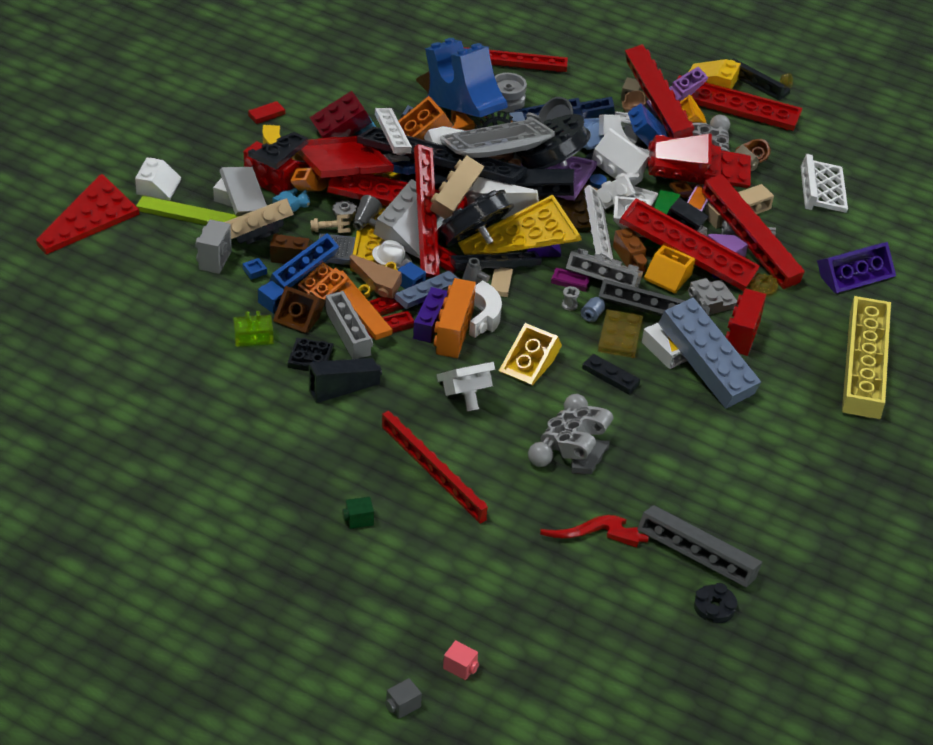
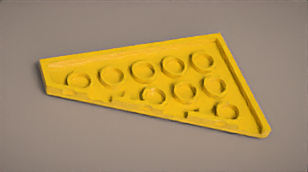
M551 195L486 228L493 239L492 243L487 245L481 233L478 232L458 242L464 255L517 251L577 242L582 239L554 195Z

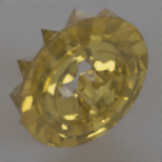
M757 273L749 283V286L754 291L768 295L776 292L778 283L777 279L773 278L772 275L768 276L766 273Z

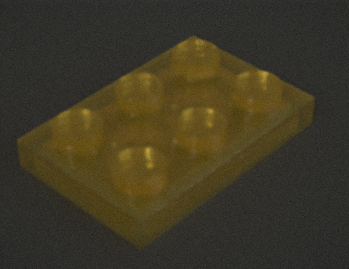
M607 309L598 352L635 358L643 316Z

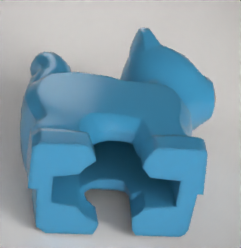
M293 188L273 197V203L287 198L292 212H294L299 207H308L310 205V198L307 195V190H304L298 197L294 196L298 190Z

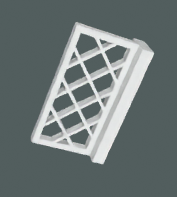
M806 154L801 164L805 209L812 210L813 206L846 213L848 205L843 168L814 161L813 155Z

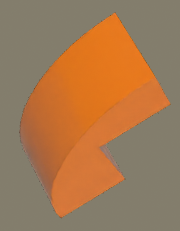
M312 168L296 169L291 179L293 186L302 192L304 190H307V192L321 191L328 186L330 181L328 177L320 178L316 172H313Z

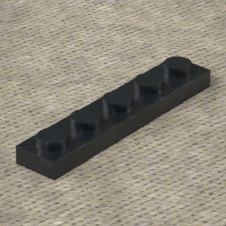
M536 251L451 255L450 262L456 270L465 271L470 258L479 259L481 270L484 268L500 269V267H534L541 265L542 258Z

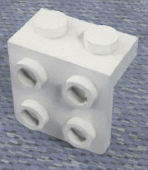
M632 172L627 174L621 173L615 177L616 180L603 183L601 185L602 188L598 189L597 193L604 208L608 209L614 206L615 196L630 197L634 195L635 191L631 182L639 178V174H633Z

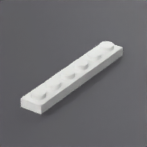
M375 108V116L393 153L397 155L411 153L412 147L392 108Z
M588 185L584 190L595 254L603 255L605 260L611 261L613 255L604 207L597 190Z

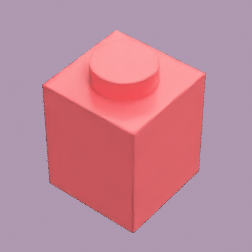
M455 640L444 654L443 669L466 681L469 675L474 674L479 667V662H477L478 652Z

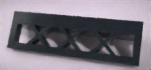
M734 58L732 59L737 63H741L738 80L778 101L790 93L791 89Z

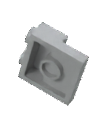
M705 278L690 283L688 289L689 296L691 298L694 297L699 305L710 307L711 314L731 310L735 306L738 307L736 305V298L722 280L709 282Z

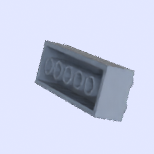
M694 297L664 311L658 324L725 409L755 394L761 384L760 379Z

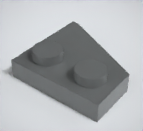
M596 440V445L587 458L571 459V472L592 474L596 464L601 461L604 452L609 449V441Z

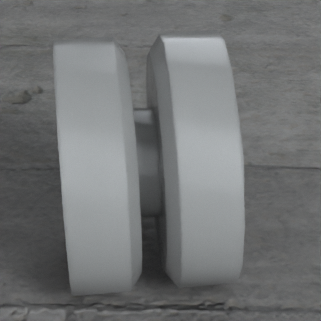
M515 73L496 75L497 85L508 104V108L500 111L515 112L517 109H522L526 99V80Z

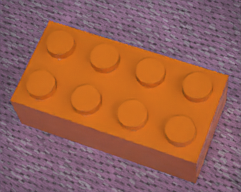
M454 278L453 284L448 286V297L444 298V309H440V321H436L434 332L437 333L434 339L437 355L458 359L474 311L476 282Z

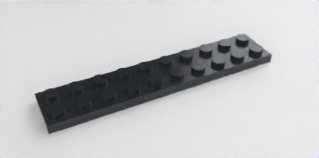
M373 126L357 136V143L363 144L364 147L378 148L379 151L393 153L382 128ZM406 135L412 148L411 153H406L403 156H407L411 160H415L414 147L418 144L433 148V163L441 168L454 169L459 160L463 161L466 157L455 153L445 145ZM472 158L484 166L479 176L512 185L527 172V167L494 158Z

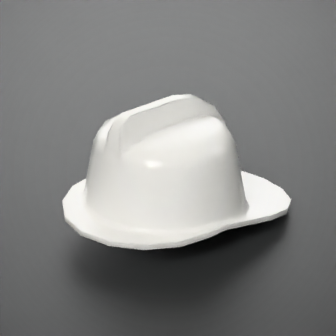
M386 240L372 251L373 258L384 266L388 262H394L396 268L399 269L401 266L412 262L408 254L405 253L404 247L394 240Z

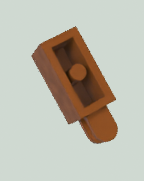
M632 229L616 230L613 248L625 266L628 267L629 264L639 267V271L645 272V265L647 263L645 246Z

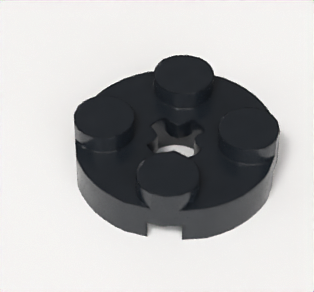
M725 584L706 585L696 591L694 609L702 619H711L713 623H724L732 619L737 608V599L727 589ZM713 601L718 602V603H719V606H717L716 604H711V603H712Z

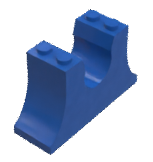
M448 38L443 43H433L431 47L425 48L430 73L428 96L439 107L476 117H483L508 108L507 100L497 85L487 46L477 43L471 45L472 48L467 49L463 48L462 41Z

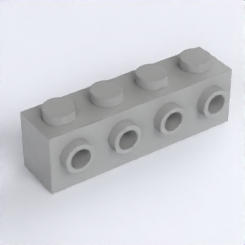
M578 248V251H571L566 269L600 280L607 279L639 288L643 272L639 271V267L630 264L627 267L622 265L621 261L615 259L608 261L605 260L603 255L595 254L593 256L588 254L589 251Z
M344 291L326 295V313L352 359L370 356L371 347H373L372 338L367 333L364 324H362Z

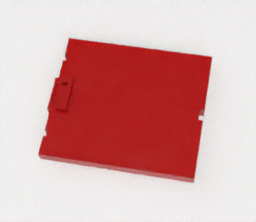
M357 136L308 140V144L297 152L320 178L394 171V165L377 148L364 147L363 144L357 143Z

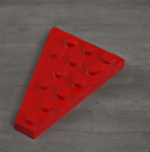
M101 174L36 239L37 246L45 254H49L139 215V208Z

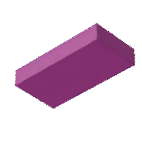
M556 268L551 278V284L563 287L572 286L586 292L591 276Z

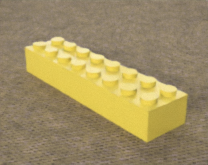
M854 296L849 319L842 413L881 419L886 398L891 302Z

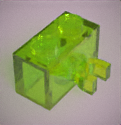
M246 311L244 317H233L236 346L274 344L271 315H260V311H256V316H250L249 311Z

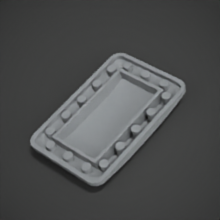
M529 119L440 136V141L459 155H467L471 158H484L534 148L554 137L555 132L538 120Z

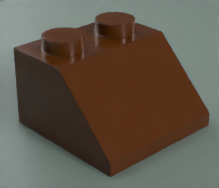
M274 234L270 244L271 262L286 264L312 245L313 241L309 238Z
M285 286L273 321L308 333L320 318L326 300Z

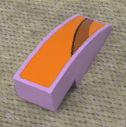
M696 185L687 203L703 212L708 199L702 193L703 187Z

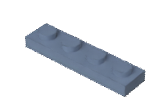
M447 271L395 293L394 299L404 308L408 309L424 302L431 287L447 291L448 286L453 284L454 278H459L452 272Z

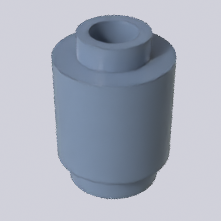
M600 297L591 298L581 309L583 319L588 322H595L605 310L604 300Z

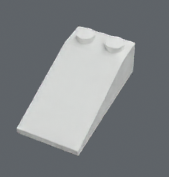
M478 177L466 194L467 204L469 205L474 203L475 199L483 194L486 196L493 190L499 191L504 189L509 203H513L514 207L501 219H506L539 202L537 190Z

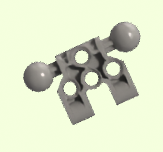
M725 115L714 116L709 125L707 123H693V136L712 134V144L720 146L723 151L730 152L728 134L730 121Z
M571 394L564 402V410H561L557 417L548 421V428L541 436V442H536L530 446L528 451L529 461L537 467L546 466L552 460V450H558L563 458H587L596 445V440L591 434H603L613 421V414L604 408L588 406L587 400L580 394Z

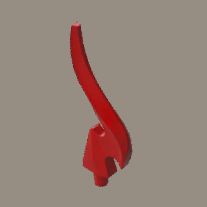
M615 515L598 516L570 529H540L541 535L562 539L575 538L600 529H607V538L633 547H638L639 542H648L649 539L648 535L638 533V527L624 528L622 525L626 524L627 519Z

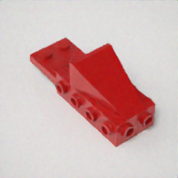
M712 134L685 138H670L665 135H656L649 143V175L705 184L706 180L722 174L732 186L750 187L751 155L721 150L720 146L712 144Z

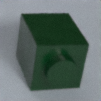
M370 496L346 500V508L342 509L344 521L348 522L349 529L374 525V509Z

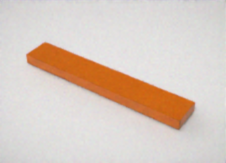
M349 278L336 293L344 291L362 324H364L375 340L392 335V328Z

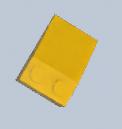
M727 59L695 63L689 72L699 66L708 76L707 83L733 89L738 80L741 63Z
M525 323L501 365L499 372L533 386L553 363L562 347L559 337Z

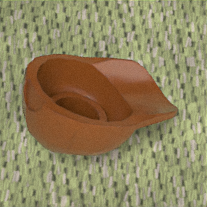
M755 139L743 144L757 156L758 164L766 161L770 156V146L766 140Z

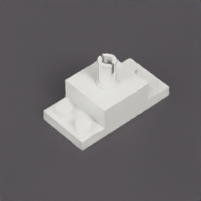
M494 362L437 374L438 382L443 381L446 396L462 393L465 397L467 411L477 410L479 407L475 392H477V389L493 386L490 371L495 370Z

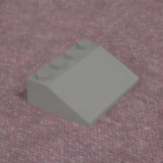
M411 179L377 218L373 234L384 240H394L400 243L406 252L420 259L416 181ZM436 214L438 230L445 219Z

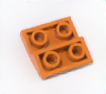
M322 262L298 284V289L326 300V295L335 293L349 278L337 268L332 269Z

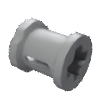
M569 286L563 290L564 300L562 307L565 310L573 311L577 309L579 289Z

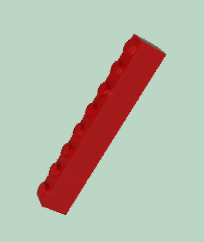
M643 44L625 50L626 63L670 138L693 136L694 125L692 121L688 120L685 110H682L680 101L675 99L674 91L669 89L668 81L663 79L662 71L657 69L656 61L651 59L650 51L646 50Z
M722 174L706 180L702 189L703 195L740 239L748 244L751 252L782 289L800 283L805 272L802 266L798 264L791 253L786 250Z

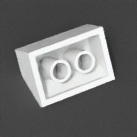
M612 128L606 132L594 149L592 160L597 161V166L614 179L621 173H638L640 177L631 182L632 186L642 181L649 155Z

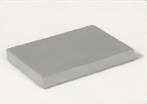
M222 167L220 169V174L235 215H244L267 206L253 167Z

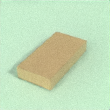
M502 267L494 269L491 286L502 297H508L513 269Z

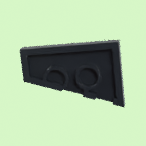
M292 132L278 138L277 142L269 145L266 143L261 145V149L256 151L254 149L249 150L248 157L277 170L308 144V138Z

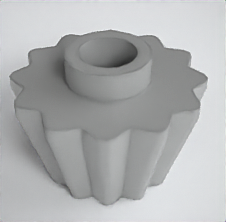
M341 200L333 205V213L336 220L339 214H349L350 218H343V221L351 222L355 216L357 206L349 201Z

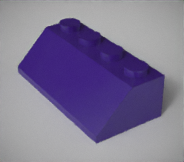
M888 242L817 260L821 278L834 293L896 276Z

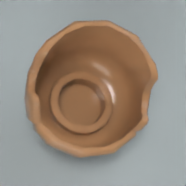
M639 90L627 93L625 100L622 101L623 110L628 113L640 103L646 107V95Z

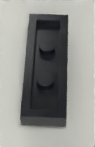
M592 354L582 365L583 370L628 395L640 385L639 378L595 354Z

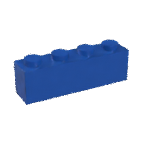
M328 233L273 272L269 282L273 281L283 289L285 286H294L315 270L322 262L325 263L332 258L339 246Z

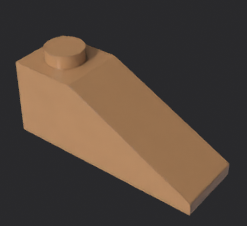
M350 255V266L362 280L381 297L393 299L402 283L401 272L364 258Z

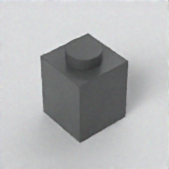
M408 678L387 690L386 707L389 712L394 713L400 719L421 707L422 693Z

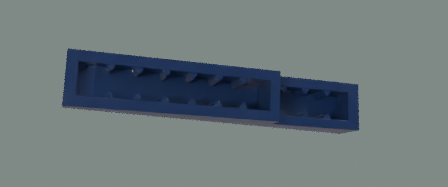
M612 97L581 103L579 98L568 100L572 105L573 114L581 115L583 119L599 118V115H615ZM545 104L517 109L515 112H522L526 120L527 113L539 115Z

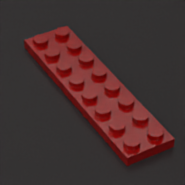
M707 82L691 95L699 106L794 131L803 109Z
M354 174L330 177L327 192L359 200L364 195H370L378 199L382 205L388 207L408 183L373 174ZM466 196L456 210L459 208L464 209L468 206Z
M635 198L620 218L619 223L661 246H667L695 258V265L742 291L747 288L760 268V265Z

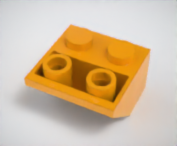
M663 245L655 253L646 271L644 280L675 294L691 277L695 258Z

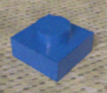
M259 258L243 263V270L250 279L267 274V268Z

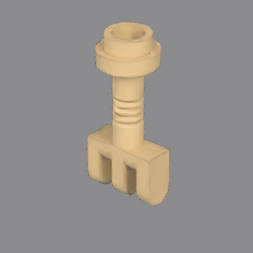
M349 214L337 215V220L318 222V218H314V220H311V231L319 232V229L338 227V233L351 232L350 228H343V225H350V221H343V218L347 219L350 216Z

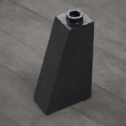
M373 358L310 362L309 392L315 402L319 403L379 385L380 376L382 375L381 366L377 365Z

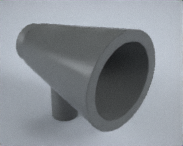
M370 195L361 197L353 223L355 229L362 230L367 224L375 227L376 220L373 218L383 208L378 199Z
M470 258L462 280L476 282V285L482 280L488 282L490 276L481 271L479 259Z

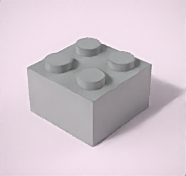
M209 220L208 224L203 227L202 234L197 238L195 247L198 248L196 261L199 264V270L220 274L232 252L231 224Z

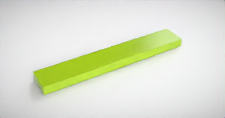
M142 196L136 205L140 212L207 225L209 220L226 222L239 217V215L148 196Z

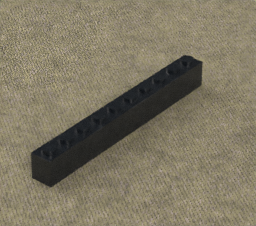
M527 169L526 174L512 185L537 190L538 196H574V169ZM434 170L435 189L439 190L443 182L447 183L448 180L446 178L451 171L455 172V170ZM416 173L410 175L401 174L400 181L409 183L411 179L416 181Z

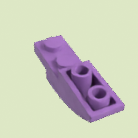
M698 66L675 80L669 89L674 91L675 99L681 101L700 88L708 80V76ZM648 100L647 107L655 116H657L655 110L653 109L652 105Z

